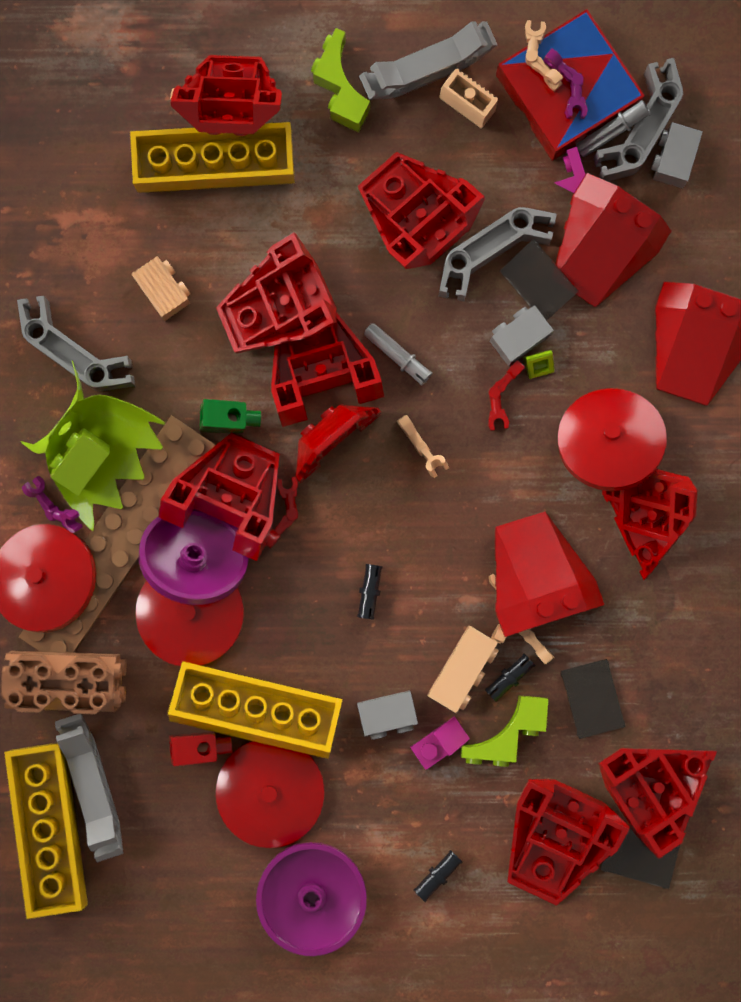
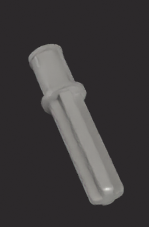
M641 100L624 113L619 112L618 117L577 143L576 147L580 155L586 157L625 130L630 131L633 125L645 117L650 116L651 113L644 101Z
M372 323L367 327L364 335L401 367L400 370L402 372L405 370L421 386L426 383L432 372L415 359V354L410 355L376 324Z

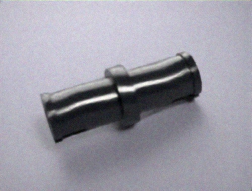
M365 564L363 587L359 589L361 599L357 617L374 620L377 596H380L381 593L378 589L383 566Z
M523 653L508 669L504 668L501 671L503 674L485 691L489 695L494 693L491 697L495 702H498L513 686L517 687L519 685L518 681L536 665Z
M450 850L435 868L431 867L428 870L430 873L413 891L426 902L441 884L445 885L448 882L446 879L463 862Z

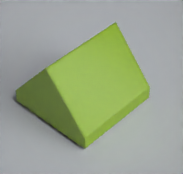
M552 350L523 357L529 379L555 372Z

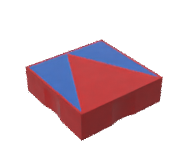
M588 9L547 33L538 47V56L542 60L553 48L560 54L567 66L582 74L584 78L582 97H585L588 108L584 119H580L581 113L578 108L572 109L573 114L570 119L566 118L565 110L571 96L570 82L566 81L563 76L561 80L562 85L555 92L550 89L544 77L526 64L528 46L499 63L496 71V77L514 104L524 113L533 133L552 161L566 153V150L576 147L577 143L618 117L619 112L624 113L645 97Z

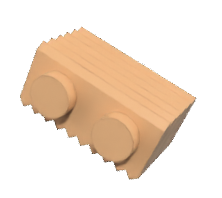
M455 69L441 87L440 99L480 128H483L496 110L498 98L493 97V94H489V91H485V87L481 88L480 84L476 85V81L472 82V78L468 79V75L459 72V69Z
M157 256L133 272L132 276L162 319L166 321L191 304L187 298L190 292L182 281L178 284L172 277L176 272L167 260L162 262Z

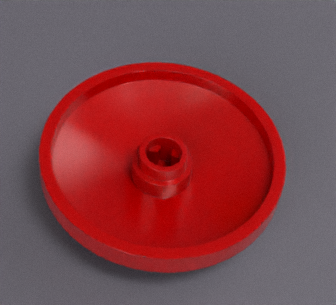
M600 389L583 395L567 409L559 425L558 450L565 467L577 480L599 490L621 491L643 483L658 469L666 449V428L657 409L642 396L624 389Z
M40 524L19 531L0 549V613L6 620L24 630L46 633L66 627L75 621L86 609L95 589L96 566L90 549L80 537L60 526Z
M146 581L139 593L136 604L137 628L145 645L160 659L177 666H181L182 662L201 666L223 656L236 642L244 621L243 599L238 587L230 595L219 601L202 605H190L164 597Z
M250 741L231 754L219 773L216 784L217 808L227 828L242 841L262 848L286 846L302 838L316 823L324 802V781L317 763L310 754Z

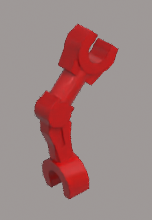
M518 360L508 369L505 376L489 389L488 395L491 411L488 426L490 431L495 430L494 421L497 419L503 421L504 429L509 427L508 417L501 405V393L524 370L525 366Z
M291 477L293 485L290 489H285L282 486V479H279L277 482L278 491L282 499L285 500L286 515L282 517L281 522L275 529L270 531L266 544L270 549L280 539L281 534L298 519L295 501L298 488L296 477Z

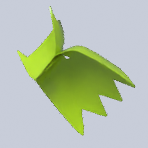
M72 360L77 380V391L68 410L58 424L43 439L35 444L20 442L34 453H45L50 475L52 472L50 467L52 461L58 454L63 455L68 449L66 443L74 432L79 434L81 429L85 428L110 445L109 455L79 495H76L54 480L70 507L79 512L80 516L78 517L91 531H94L93 504L117 509L123 508L115 479L143 480L145 478L136 448L162 450L163 446L148 421L163 425L165 422L146 410L109 396L94 395L84 399L82 385Z

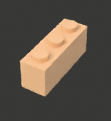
M468 626L427 696L457 713L459 708L464 710L471 699V696L468 695L473 685L477 687L485 675L482 672L486 662L491 664L499 650L495 647L498 642Z

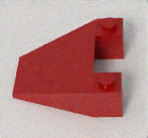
M337 312L336 323L317 335L278 344L274 347L271 392L282 427L308 420L301 397L341 385L353 384L359 404L385 397L374 358Z
M230 433L172 480L161 498L158 518L183 528L193 510H199L239 528L236 532L232 551L257 561L268 542L272 527L280 454Z

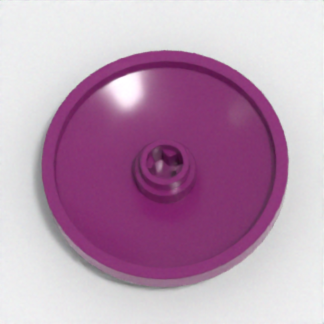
M196 509L193 510L183 528L158 517L155 518L145 529L139 547L140 568L145 579L153 589L170 600L190 605L209 604L230 595L242 582L249 558L232 551L238 530L237 527Z
M317 842L296 844L276 855L265 868L256 894L258 916L269 937L285 950L304 956L324 955L345 945L355 935L363 921L367 900L363 877L351 858L333 846Z

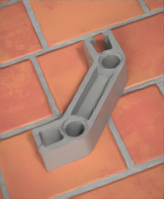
M470 22L454 36L396 61L375 62L370 67L371 72L374 73L363 72L359 77L369 100L395 98L448 76L455 69L462 70L474 64L495 48L497 42L487 22H481L479 26L476 22Z
M674 58L667 59L664 66L660 68L661 73H666L667 81L663 83L659 81L655 70L659 68L658 62L648 64L644 76L651 98L647 104L651 115L635 124L624 144L601 149L596 152L593 158L596 167H600L602 161L614 159L617 161V167L607 170L606 166L601 167L599 178L611 181L634 175L640 170L683 96V88ZM662 93H669L673 100H665ZM625 155L634 156L636 163H628Z
M518 207L451 250L446 257L438 297H449L446 284L448 278L452 277L462 280L461 290H456V295L458 296L457 300L464 301L470 274L520 241L549 246L553 232L548 231L547 234L533 230L532 224H548V227L552 228L557 214ZM515 219H523L527 227L518 228L514 225L513 221ZM455 259H460L465 263V267L463 269H455L451 262Z
M45 296L36 297L40 307L39 319L30 318L29 309H31V305L28 299L17 300L23 337L36 349L75 376L73 360L79 379L96 391H109L135 386L134 376L126 375V378L112 379L111 370L121 367L133 368L132 360L128 356L104 360L97 359L53 327L50 304ZM38 327H43V335L38 339H34L32 336L33 331ZM99 370L104 371V379L98 383L93 382V374Z
M77 714L55 721V727L60 735L56 736V740L67 759L86 823L89 849L95 851L94 857L97 862L123 854L120 822L95 739L82 714Z

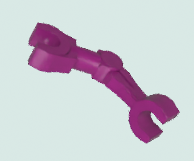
M552 48L545 56L543 62L550 69L557 70L564 76L566 81L570 82L571 96L565 110L566 118L570 119L573 114L572 109L578 108L581 113L580 119H584L588 112L585 97H582L584 78L575 69L567 66L560 54Z
M39 475L33 480L37 489L32 488L29 482L22 486L23 493L26 496L37 498L48 520L61 522L62 526L71 533H75L83 528L82 524L75 521V518L80 516L78 511L75 509L61 511L44 494L45 482Z

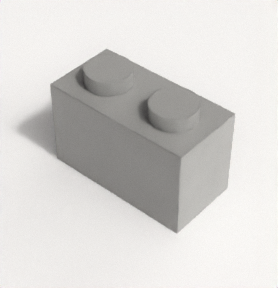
M673 122L668 130H663L658 145L662 146L660 155H655L651 170L655 171L653 180L683 189L689 180L703 131Z
M535 305L529 310L526 306L513 315L514 321L508 325L503 322L492 331L494 335L491 337L490 342L508 366L550 337L554 331Z
M410 690L357 703L364 735H370L371 739L387 736L386 731L397 729V733L413 730V725L418 724Z

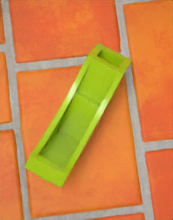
M335 28L333 35L326 37L322 47L325 51L321 59L316 58L311 72L313 73L315 84L336 93L332 96L328 105L331 120L359 132L370 111V100L360 95L345 77L341 65V55L346 43V34L344 31Z
M518 695L515 712L505 728L484 742L462 745L460 748L461 758H466V763L482 764V760H492L495 766L509 767V762H516L519 730H523L522 735L539 736V731L546 732L548 698Z

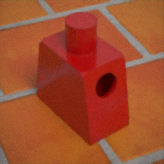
M214 732L169 735L170 758L173 766L216 762L217 754L232 753L231 737L215 738ZM200 743L208 744L205 752L197 751Z

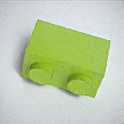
M82 428L79 434L74 432L66 443L68 449L63 455L58 454L50 465L52 468L51 478L76 495L81 493L110 453V445L85 428Z

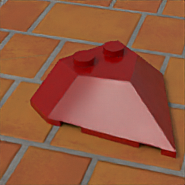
M657 469L646 481L633 488L621 491L602 490L605 501H610L615 511L616 517H614V520L631 555H636L642 568L639 572L643 580L648 578L696 518L698 491L689 477Z
M620 748L598 763L606 789L633 832L657 858L663 857L682 843L686 834L684 833L689 818L694 813L708 777L706 775L711 761H714L717 751Z

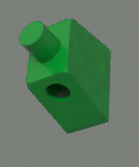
M203 399L200 405L199 432L243 433L246 426L260 427L261 411L246 410V402ZM228 414H234L237 417V421H231L228 418Z

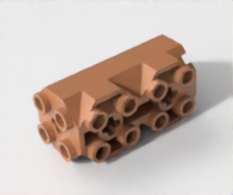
M10 651L6 654L5 660H10L9 666H3L1 691L2 699H6V703H4L5 709H16L17 712L70 710L73 714H96L98 711L115 712L121 706V703H125L126 687L122 686V676L126 675L127 662L126 659L120 658V654Z

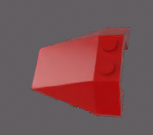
M209 55L195 68L196 73L193 76L188 75L185 78V84L182 87L177 85L174 88L170 101L171 107L198 132L208 133L209 135L231 133L236 136H246L257 132L280 111L282 92L276 88L274 78H270L269 69L262 57Z
M398 152L394 153L357 186L388 253L405 269L431 265L471 229L485 201V196L467 180L462 178L456 179L446 175L445 171L440 169L436 171L426 167L424 163Z
M586 173L571 198V209L568 221L565 223L562 246L559 247L552 279L593 307H597L659 253L672 231L661 215L625 190Z
M296 233L290 234L271 246L266 252L268 255L258 266L254 265L250 270L251 274L241 285L238 283L216 307L235 353L313 337L336 323V305L317 263Z
M663 282L655 306L656 390L708 406L741 361V299L696 284Z
M339 405L337 408L331 406L321 415L322 420L314 426L312 423L300 433L302 437L299 439L296 479L301 484L321 467L319 461L357 428L362 432L380 417V409L378 407Z
M546 512L495 527V612L504 637L604 605L596 579Z
M529 779L517 801L507 883L557 906L581 884V881L591 872L594 873L609 856L612 857L618 851L630 826L604 802L555 779Z

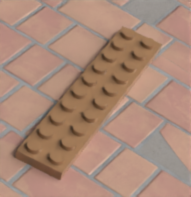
M171 415L157 435L163 449H148L140 460L145 478L143 480H126L119 490L123 508L108 507L95 525L94 531H91L84 541L92 553L96 566L95 589L86 609L75 621L64 628L46 633L23 630L19 638L40 652L75 653L138 561L142 535L147 526L158 517L161 498L175 477L215 446L214 443Z

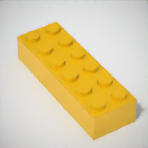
M290 122L265 123L257 132L246 136H236L231 133L209 135L208 133L198 132L195 128L130 131L132 177L137 193L295 183Z
M182 662L168 717L171 722L329 759L342 699Z
M58 743L6 751L4 753L26 918L81 911L88 905L67 759Z

